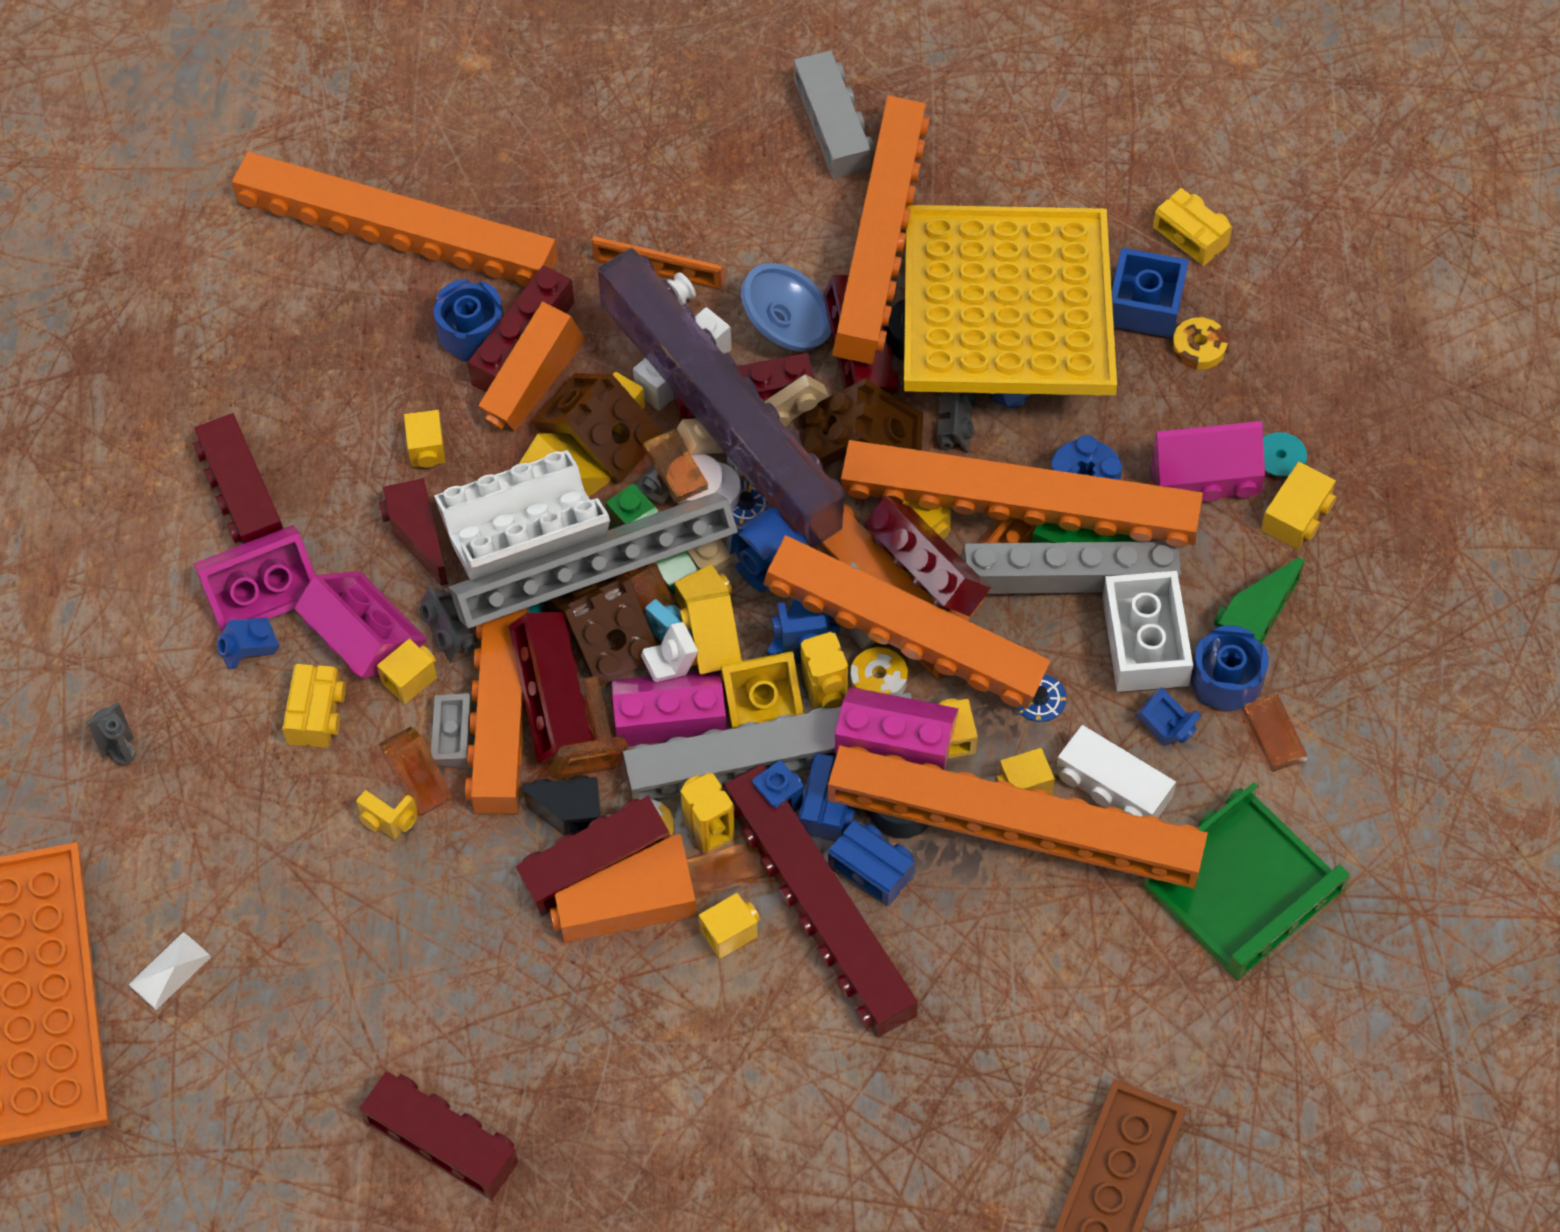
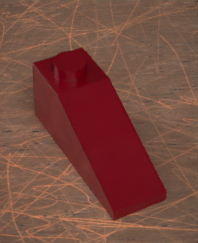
M424 478L384 486L385 501L379 502L383 522H391L393 535L441 586L448 584Z

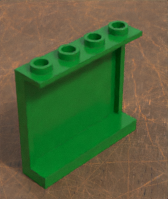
M1255 782L1245 790L1242 788L1235 790L1225 802L1226 805L1218 812L1211 810L1199 822L1200 827L1198 829L1207 832L1208 835L1195 889L1147 877L1144 878L1143 887L1237 981L1345 890L1350 874L1340 864L1333 870L1328 867L1255 796L1258 787Z

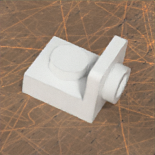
M684 622L670 625L661 645L643 649L641 657L653 681L659 682L685 676L698 653V649Z

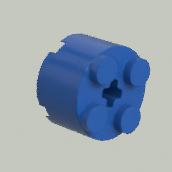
M469 279L456 280L443 287L436 297L433 309L440 344L445 350L464 362L470 360L503 317L501 299L494 287L483 281H480V284L471 283Z
M1084 435L1077 440L1064 444L1057 450L1053 456L1050 470L1120 480L1122 463L1109 446L1097 441L1093 436Z
M774 507L762 511L738 527V533L729 535L726 539L729 555L735 552L740 561L735 564L740 575L755 590L761 592L767 589V593L771 591L768 586L764 585L766 573L785 535L807 545L804 536L797 530L792 531L784 521L782 514Z
M1229 625L1214 629L1211 634L1199 641L1195 651L1191 674V683L1199 702L1221 710L1247 709L1253 705L1262 691L1269 663L1268 651L1263 643L1261 645L1254 638L1255 634L1243 627Z

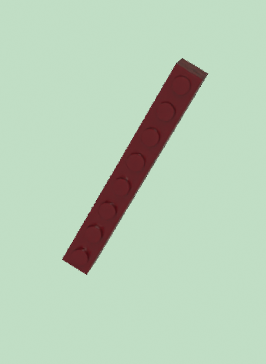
M761 764L724 784L725 792L733 803L734 819L737 818L743 827L740 831L747 846L750 849L755 847L761 855L759 862L768 878L774 876L780 885L778 892L784 904L788 908L793 906L798 913L797 921L804 935L807 938L812 936L819 947L816 950L820 960L826 968L832 966L838 976L836 983L845 998L851 997L858 1008L855 1011L859 1021L865 1029L871 1027L876 1037L879 1038L917 1017L918 1001L789 803L786 801L779 807L772 808L753 786V779L766 770L765 766Z

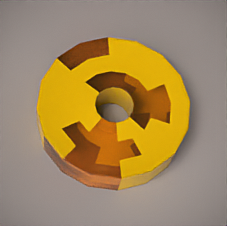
M1204 317L1183 321L1176 328L1172 342L1173 353L1177 360L1186 367L1196 370L1210 369L1217 366L1224 359L1228 346L1227 334L1223 327L1214 320ZM1196 342H1202L1204 345H1198Z

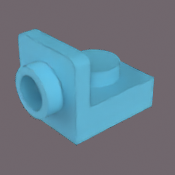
M654 599L645 607L646 621L652 634L661 642L670 625L681 622L680 609L674 604L664 607L657 599Z

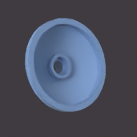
M765 263L753 268L745 277L741 287L743 307L750 322L766 339L782 348L805 352L817 349L829 338L831 328L823 293L807 276L783 264Z

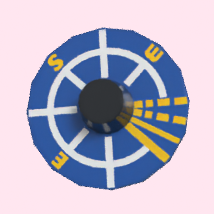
M740 481L741 494L737 506L732 510L736 524L743 525L762 511L772 507L756 491V482Z
M1044 674L1027 709L1022 706L1015 708L1019 714L1028 720L1036 722L1050 721L1058 717L1064 710L1067 701L1066 691L1058 680Z

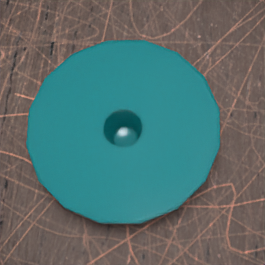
M1274 432L1263 437L1265 471L1268 474L1277 477H1288L1298 461L1303 464L1306 463L1307 450L1303 442L1294 435L1285 432Z

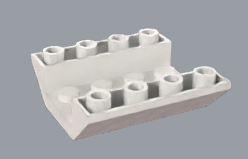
M568 450L552 452L543 459L531 463H520L513 466L510 470L496 475H485L475 482L463 486H453L446 489L443 493L434 495L452 546L471 581L605 535L608 532L610 523L609 515L598 498L590 500L584 491L578 465Z

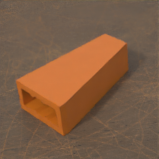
M543 301L541 302L478 405L486 415L484 420L488 424L499 430H502L505 426L515 432L583 346L586 339L570 315Z
M681 834L673 835L555 893L557 908L550 909L554 931H562L564 943L696 917V900Z

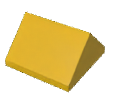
M568 433L537 434L519 464L531 463L545 458L546 455L552 452L568 450L578 465L583 489L588 497L612 481L610 476L601 469Z
M793 651L721 665L723 695L732 729L738 728L747 722L762 723L772 721L781 715L797 716L804 714Z

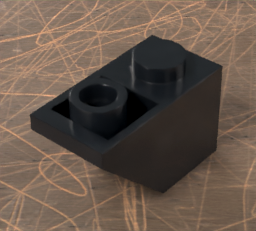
M577 775L569 780L552 781L549 779H538L532 783L523 784L526 807L564 836L577 834L588 828L592 821L601 817L597 777L589 778L588 776Z

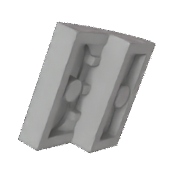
M470 693L435 695L431 744L432 764L455 768H473L468 767L467 753L468 745L475 744V734H470V713L477 712V702L472 701Z

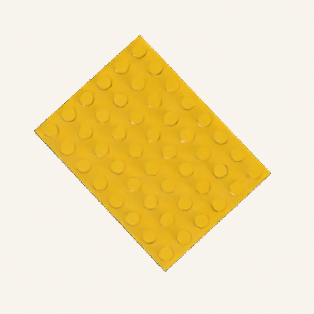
M906 205V209H910L911 214L906 230L904 391L1116 396L1117 374L1106 208Z

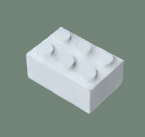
M1177 571L1105 576L1102 601L1117 692L1189 686L1193 661Z

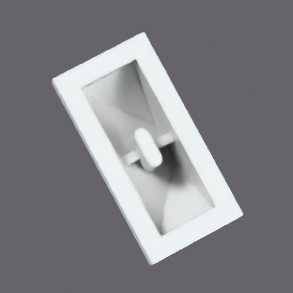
M183 932L128 985L154 1010H157L211 956Z

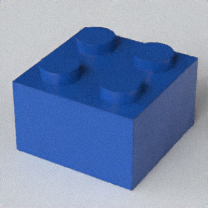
M1121 248L1112 287L1114 327L1173 338L1189 260Z

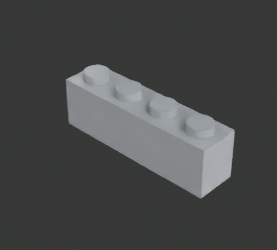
M831 50L794 59V81L832 179L870 170L871 156L875 155L872 138L870 136L866 137L864 134L865 124L862 113L860 111L856 112L854 109L855 98L852 88L850 86L846 87L844 84L845 73L842 63H836Z

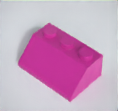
M1255 421L1156 432L1150 466L1153 485L1203 492L1202 500L1206 502L1236 496L1239 498H1249L1256 494H1261L1265 478L1262 422Z
M294 525L193 563L221 633L229 620L265 617L271 619L294 610L315 575L300 533Z
M361 571L314 575L294 608L304 618L306 625L316 630L326 641L327 646L332 651L338 653L349 665V669L361 678L379 676L377 665L409 638L418 647H421L427 641V638Z
M698 671L687 672L685 676L659 682L653 681L651 676L611 681L618 747L665 743L674 737L689 738L699 736L712 729L727 730L720 671L699 674Z
M850 687L843 700L835 731V754L837 755L839 745L845 747L859 746L865 748L870 753L883 756L897 755L908 762L921 765L931 763L945 770L959 708Z

